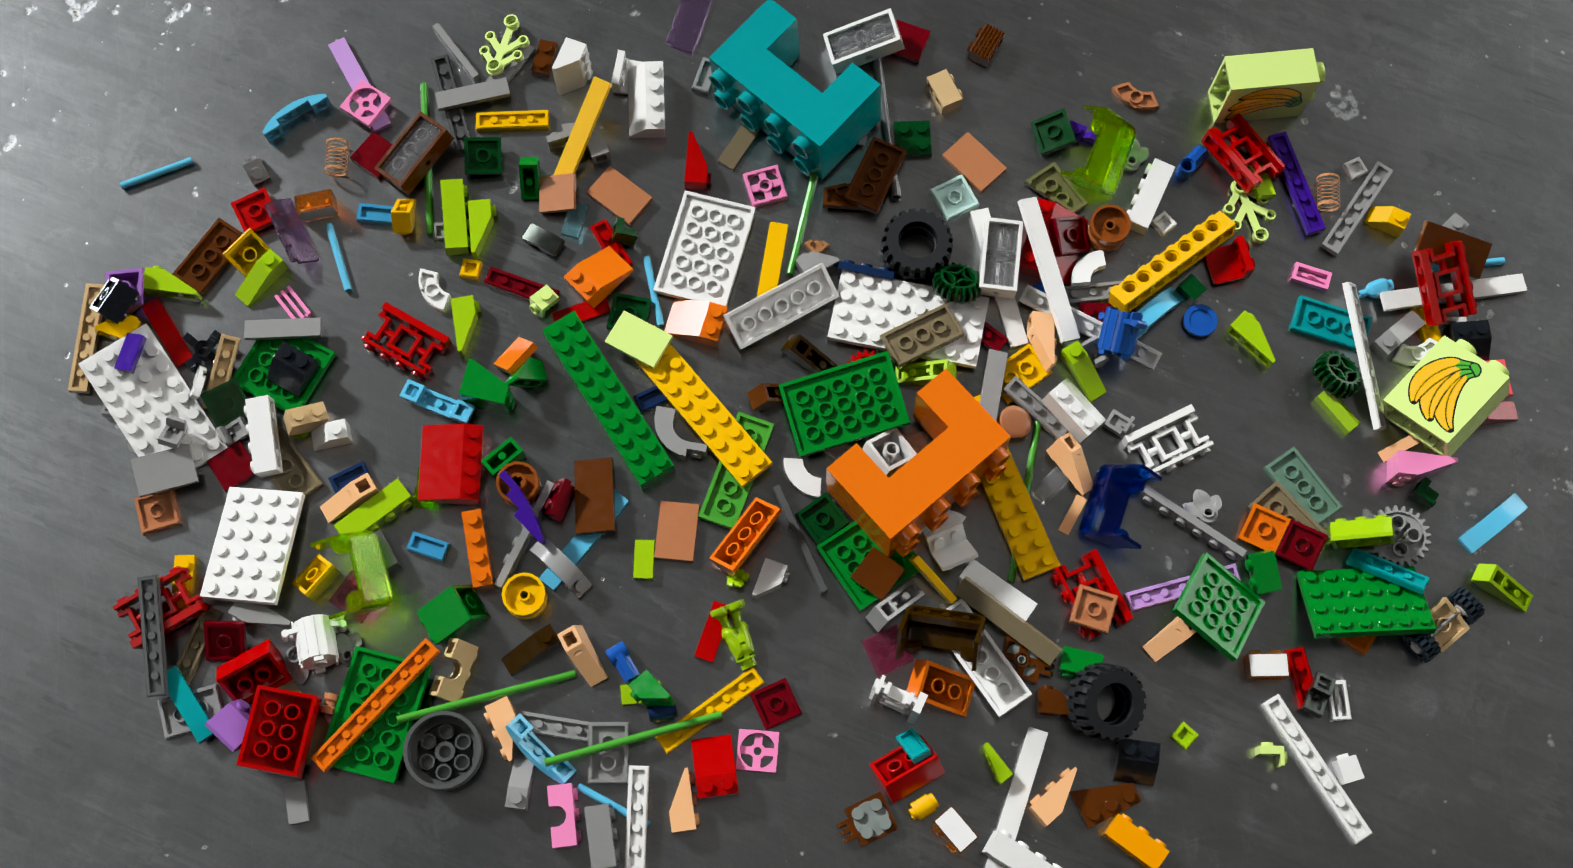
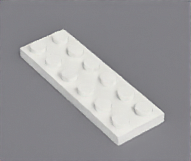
M820 263L724 314L723 317L739 348L743 349L840 296L824 264Z
M962 599L947 608V610L973 613ZM985 629L981 655L976 671H972V662H967L961 658L960 651L951 650L999 718L1032 696L1031 691Z

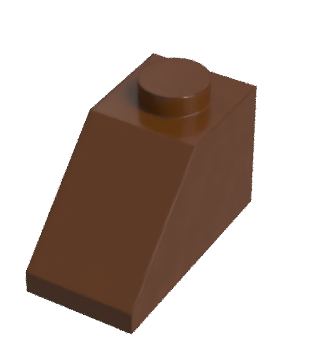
M762 383L747 392L752 410H769L783 406L784 403L779 384Z
M1043 685L1036 691L1035 715L1069 718L1067 714L1069 708L1066 707L1068 699L1060 690L1053 689V686Z

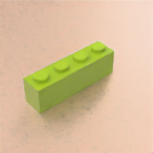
M463 179L440 180L446 256L469 254L468 248L471 247L470 236H467V230H470L469 219H466V213H469L468 202H465L464 197L468 196L467 185H463Z
M397 478L333 526L352 548L361 544L359 540L378 531L385 522L388 523L395 519L396 514L400 511L410 508L415 500Z

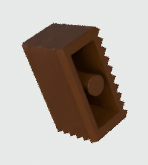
M988 23L983 28L980 27L975 36L977 38L976 41H971L967 48L969 52L968 59L987 68L1003 42L1005 32Z

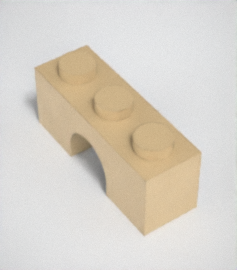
M450 638L443 657L451 660L453 672L447 678L435 675L428 695L446 702L460 700L463 696L465 682L470 677L471 666L477 658L479 647L461 639Z

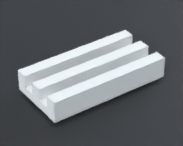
M1336 680L1333 692L1337 716L1335 715L1332 695L1327 700L1330 722L1350 721L1352 717L1346 680ZM1338 685H1341L1345 716H1342Z

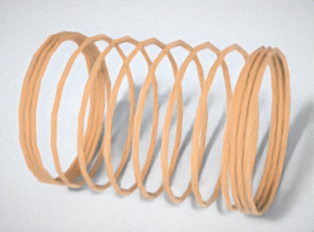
M333 137L327 139L326 147L344 149L328 150L342 152L347 151L350 143L343 138ZM339 140L347 143L348 146L336 147L330 145L332 143H328V141ZM348 155L345 156V157L342 156V158H346L347 162H346L345 164H347V163H348ZM329 160V161H327V162H337V163H341V162H343V161H332V160ZM325 165L324 172L335 177L345 176L347 174V166ZM335 167L345 170L346 173L332 174L342 172H331L326 170V168Z
M1323 173L1316 177L1317 185L1325 184L1320 187L1333 186L1338 184V182L1340 184V176L1335 173ZM1327 175L1338 177V179L1332 182L1317 180L1319 177ZM1340 189L1337 191L1339 193L1337 201L1333 199L1320 201V203H1317L1318 210L1323 212L1338 210L1341 207ZM1319 192V193H1321V194H1325V193L1335 194V193H1332V192ZM1331 195V196H1321L1320 198H1323V197H1333L1334 195ZM1335 203L1339 205V207L1334 209L1319 208L1321 204Z

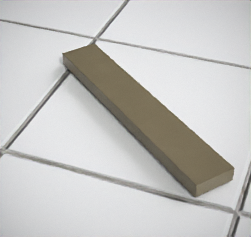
M742 124L717 162L733 171L760 132V129L758 128L755 132H752Z
M967 576L954 593L1049 666L1061 652V647Z

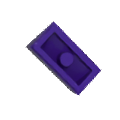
M127 333L114 369L134 374L147 340L145 336Z

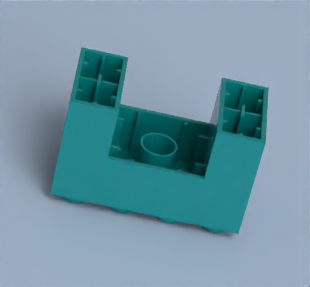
M766 0L709 57L712 72L709 80L715 88L712 96L716 103L724 110H729L733 107L741 113L739 119L750 131L755 132L759 128L767 134L766 141L776 152L782 154L786 150L795 157L793 160L795 166L803 174L809 176L814 172L823 180L881 120V84L852 62L823 93L790 68L800 57L797 19L775 1Z

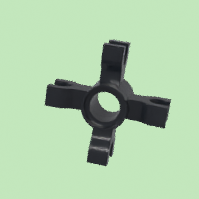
M214 330L206 341H198L188 332L185 334L183 339L193 347L195 353L185 363L191 371L194 372L201 361L210 360L214 363L216 355L214 347L219 343L221 334ZM203 347L209 348L206 354H200V350Z

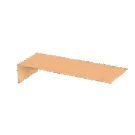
M1409 435L1377 453L1382 461L1385 462L1399 450L1406 451L1419 444V441Z
M1078 494L1076 495L1058 529L1059 531L1069 535L1087 499Z

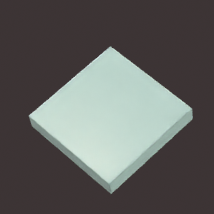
M962 174L930 189L931 196L947 222L978 208L980 205Z

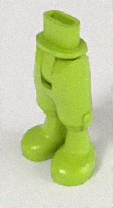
M744 599L710 611L711 617L720 622L723 628L722 638L725 639L733 657L736 659V663H740L742 671L757 665L754 659L756 654L748 631V625L741 620L740 610L745 606ZM728 613H729V615H730V617H731V619H732V621H733V623H734V624H733L734 628H733V627L730 625V623H729V620H728V617H727V614H728Z

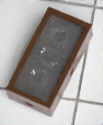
M419 111L374 169L383 178L409 196L451 144L454 137L443 126Z

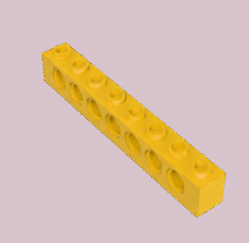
M1221 211L1210 215L1201 225H1196L1190 233L1183 235L1175 244L1169 245L1160 255H1155L1149 263L1142 265L1134 274L1128 275L1119 285L1113 286L1109 291V303L1120 311H1132L1231 238L1235 233L1236 223Z

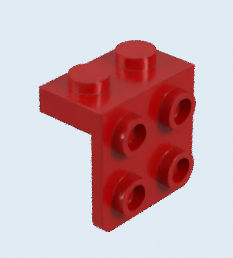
M1243 235L1237 236L1232 244L1217 247L1204 257L1213 284L1218 285L1249 278L1255 270V261L1249 253V243L1245 241Z

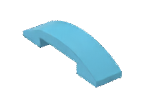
M316 94L298 99L277 112L266 124L262 132L267 141L271 142L284 134L281 127L311 109L317 114L331 106V103L326 94Z
M1172 287L1158 294L1138 311V313H1142V321L1147 322V328L1139 330L1138 338L1146 333L1148 328L1170 310H1174L1185 300Z
M409 379L399 395L401 398L423 409L468 424L476 408L472 404L459 399H452Z
M1513 493L1491 513L1458 538V540L1472 554L1510 524L1528 506L1516 493Z
M519 713L506 726L512 740L539 770L553 780L564 784L577 770L568 761L546 767L544 759L555 755L531 732L534 727Z

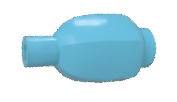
M1385 278L1371 281L1366 285L1365 289L1358 291V295L1360 298L1366 296L1380 298L1379 294L1381 292L1394 290L1393 281Z

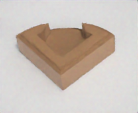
M808 240L804 243L805 248L809 252L824 253L830 248V245L825 241Z

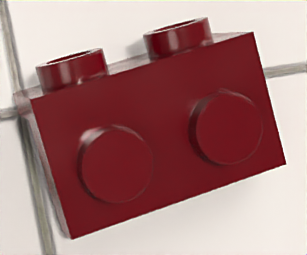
M563 478L555 482L551 498L547 500L544 507V516L557 522H562L575 492V487L570 485L571 480Z

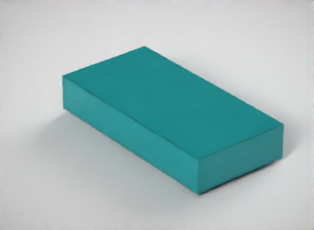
M913 727L896 736L897 742L914 764L932 755L928 746Z

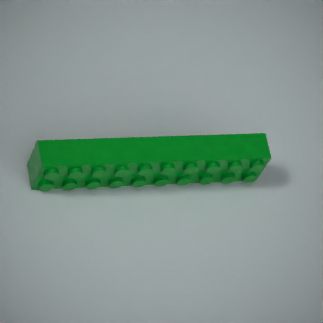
M573 311L542 329L544 338L641 490H645L675 471L674 464L576 312Z

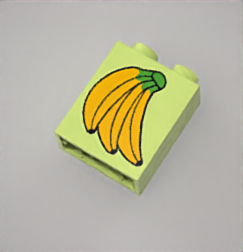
M1313 48L1225 56L1208 90L1214 124L1226 123L1230 119H1234L1237 114H1240L1246 121L1300 116L1307 102L1313 101L1318 84L1324 83L1325 67L1323 62H1316Z
M1444 335L1383 400L1384 417L1439 455L1451 457L1508 396L1509 371L1496 360H1490L1487 363L1476 356L1475 348L1467 341L1458 339L1454 342Z

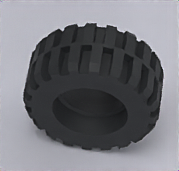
M912 208L907 213L905 210L899 212V217L893 216L890 223H887L881 242L882 260L886 263L887 268L895 272V277L901 276L903 277L902 281L908 282L909 279L913 280V283H919V280L928 282L930 277L933 278L936 269H941L945 266V263H949L953 248V236L950 233L949 225H944L945 220L942 217L937 218L936 213L932 211L927 213L926 209L920 208V211H916L915 208ZM920 234L932 242L934 251L926 257L914 258L902 251L899 242L907 235Z
M1095 663L1094 665L1086 666L1084 671L1080 670L1076 674L1077 678L1072 679L1070 683L1071 689L1067 691V696H1069L1068 701H1066V707L1069 708L1067 714L1069 719L1073 720L1072 725L1074 728L1078 729L1079 733L1083 736L1113 743L1114 741H1123L1124 737H1130L1133 734L1132 731H1136L1140 725L1138 723L1143 721V710L1146 709V703H1144L1146 695L1145 691H1142L1143 685L1141 681L1137 680L1138 677L1134 672H1130L1128 668L1119 665ZM1110 685L1115 695V705L1111 714L1102 720L1098 713L1097 701L1104 687Z

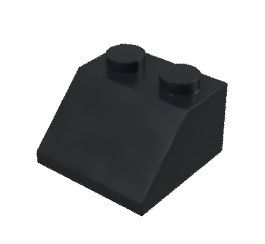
M110 277L89 308L113 323L118 324L126 318L128 308L134 306L137 302L139 292L121 280Z
M1488 320L1453 322L1443 330L1444 335L1454 342L1462 339L1470 343L1477 352L1476 356L1484 361H1489L1492 335Z
M283 341L272 358L267 379L300 398L321 366L316 359Z
M1126 738L1123 741L1116 742L1112 781L1154 786L1159 766L1161 743Z

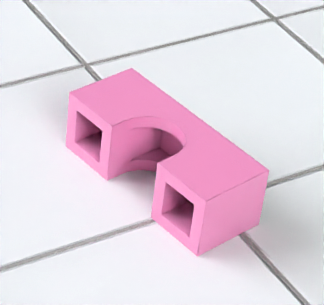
M572 783L547 786L549 807L563 808L566 813V819L562 825L551 827L552 848L555 850L579 847V841H582L581 829H577V821H580L579 808L575 807V800H578L577 788H574Z

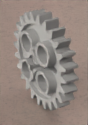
M1394 505L1392 511L1387 506L1385 513L1380 509L1377 512L1378 515H1387L1392 517V520L1395 519L1401 523V527L1393 525L1394 538L1406 524H1409L1410 527L1389 550L1386 549L1387 545L1367 546V548L1373 547L1374 549L1370 554L1377 553V557L1395 564L1398 563L1402 567L1404 563L1407 567H1410L1411 561L1417 564L1419 562L1418 558L1423 559L1425 557L1422 552L1427 553L1429 551L1426 546L1431 544V541L1426 539L1431 536L1430 533H1426V530L1430 527L1423 526L1426 519L1419 520L1420 513L1413 515L1412 508L1406 512L1405 506L1398 510L1397 505ZM1408 533H1414L1416 540H1411L1408 537ZM1400 546L1404 550V554H1398L1395 551V547Z

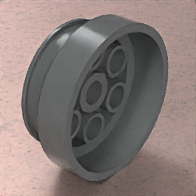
M451 711L433 712L419 719L409 730L403 747L404 762L410 775L420 784L433 790H453L471 780L478 771L483 758L482 738L474 724L464 716ZM448 727L452 728V734L449 737H444L443 731ZM433 737V745L431 747H426V739ZM468 738V746L461 748V739ZM450 748L451 754L443 758V749ZM432 758V765L425 768L424 760ZM462 758H467V766L459 768V761ZM449 768V776L441 778L440 773L442 769Z

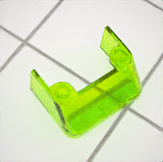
M1084 105L1083 109L1094 116L1091 122V130L1097 137L1086 168L1077 167L1074 172L1061 171L1060 175L1078 186L1102 194L1113 195L1118 188L1136 137V129L1108 107Z
M372 531L343 533L310 543L312 548L319 550L332 548L338 554L349 552L359 589L349 593L346 597L347 610L330 615L329 620H348L386 608L393 603L394 593L380 540L376 533Z

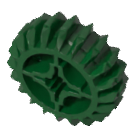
M952 262L951 265L945 263V266L941 269H936L932 279L933 291L936 292L937 296H941L942 300L946 299L947 302L951 301L955 304L961 303L962 305L964 302L970 304L971 301H976V298H979L982 291L979 288V271H974V267L969 268L968 265L964 266L961 263L955 264Z
M1325 351L1313 363L1312 370L1314 371L1313 375L1316 377L1315 381L1319 382L1325 391H1329L1331 396L1335 394L1337 398L1342 397L1345 399L1346 397L1353 396L1362 386L1363 379L1361 378L1362 374L1359 372L1360 368L1355 366V362H1352L1350 357L1347 358L1344 354L1340 355L1338 351Z

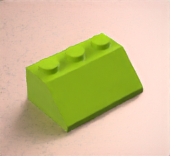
M1376 515L1375 518L1371 519L1361 516L1350 521L1340 518L1335 519V522H1330L1331 542L1334 549L1395 544L1392 517L1387 515Z

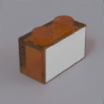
M331 189L294 196L296 212L302 222L339 214L336 197Z
M1251 650L1243 656L1245 680H1285L1290 677L1288 653H1281V650H1269V653H1261V650Z
M952 805L932 822L934 825L933 831L939 837L943 836L946 839V846L953 854L957 852L959 855L979 838Z

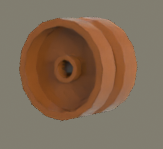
M1104 205L1096 209L1087 226L1089 243L1095 249L1103 250V252L1118 250L1124 244L1131 229V220L1128 213L1116 205Z
M514 461L506 464L496 477V487L502 500L508 506L519 509L506 496L511 488L499 476L505 470L518 485L521 484L519 487L532 505L533 502H537L539 498L538 492L542 484L536 470L525 462Z

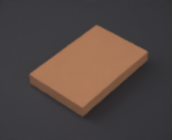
M969 132L942 154V158L960 175L962 174L965 180L980 194L1007 169Z
M611 166L606 169L586 192L589 197L613 215L625 218L624 223L628 226L634 222L653 200L652 196Z
M661 501L654 559L693 562L699 504Z

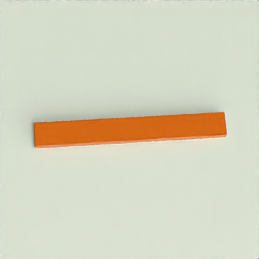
M425 638L310 759L323 772L327 773L441 652Z

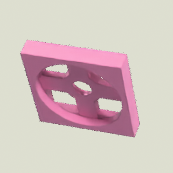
M361 80L340 105V109L370 128L392 100L389 96ZM362 90H369L371 92L367 98H362L358 95ZM377 97L381 98L380 108L376 107L373 103ZM353 101L359 104V108L355 113L350 109V104ZM369 102L370 104L368 107H363V103ZM365 112L373 113L371 116L362 117Z
M778 165L743 174L752 207L758 208L788 200ZM765 173L772 174L778 179L770 180L766 177ZM758 175L760 180L758 184L750 186L752 179ZM767 183L769 187L763 189L762 184ZM781 186L779 195L773 197L771 193L772 188ZM761 191L764 193L765 199L758 200L753 196V193Z
M739 729L736 770L776 773L779 732ZM755 735L752 746H742V742L746 737ZM763 736H768L772 740L774 748H765L762 745ZM756 747L761 748L762 752L760 755L754 754ZM741 754L751 755L753 758L752 767L744 763ZM764 756L773 757L770 764L760 768L761 759Z

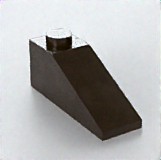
M801 334L791 335L781 349L794 362L812 373L838 366Z
M548 624L528 637L501 660L510 675L513 676L562 644L552 626Z

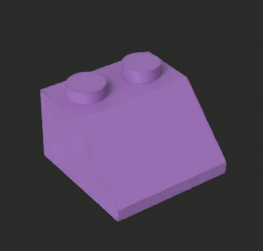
M135 268L106 272V283L110 277H114L139 292L137 295L139 298L135 305L130 306L126 311L127 313H134L143 305L144 269Z
M241 698L229 702L209 719L205 726L232 752H235L241 748L251 708Z

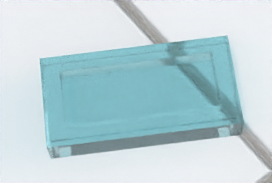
M576 201V210L567 211L561 236L579 240L589 210V204Z

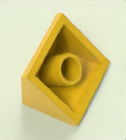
M249 228L223 255L246 278L256 261L270 248Z
M318 553L292 584L315 603L341 572Z

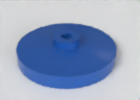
M1193 305L1187 309L1183 316V325L1186 331L1195 337H1207L1217 327V315L1207 305Z

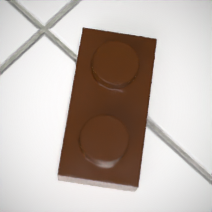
M540 39L531 68L532 74L544 77L550 76L558 49L557 42Z

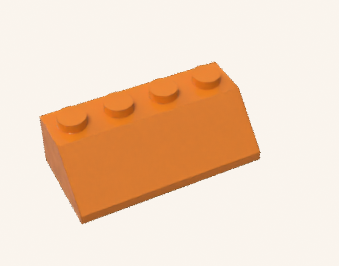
M756 497L709 559L721 571L734 577L769 529L774 525L782 510Z

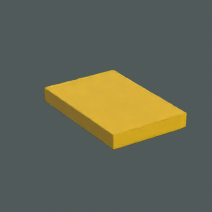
M1030 343L1007 358L1002 390L1015 376L1031 389L1053 373L1052 370L1049 372L1045 371ZM1001 391V398L1005 404L1009 405L1012 403L1013 400Z

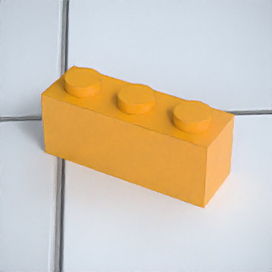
M1116 814L1102 833V836L1145 868H1159L1170 852L1166 849L1167 845L1159 839L1154 840L1149 836L1150 833L1141 826L1136 827L1132 824L1133 820L1127 815Z

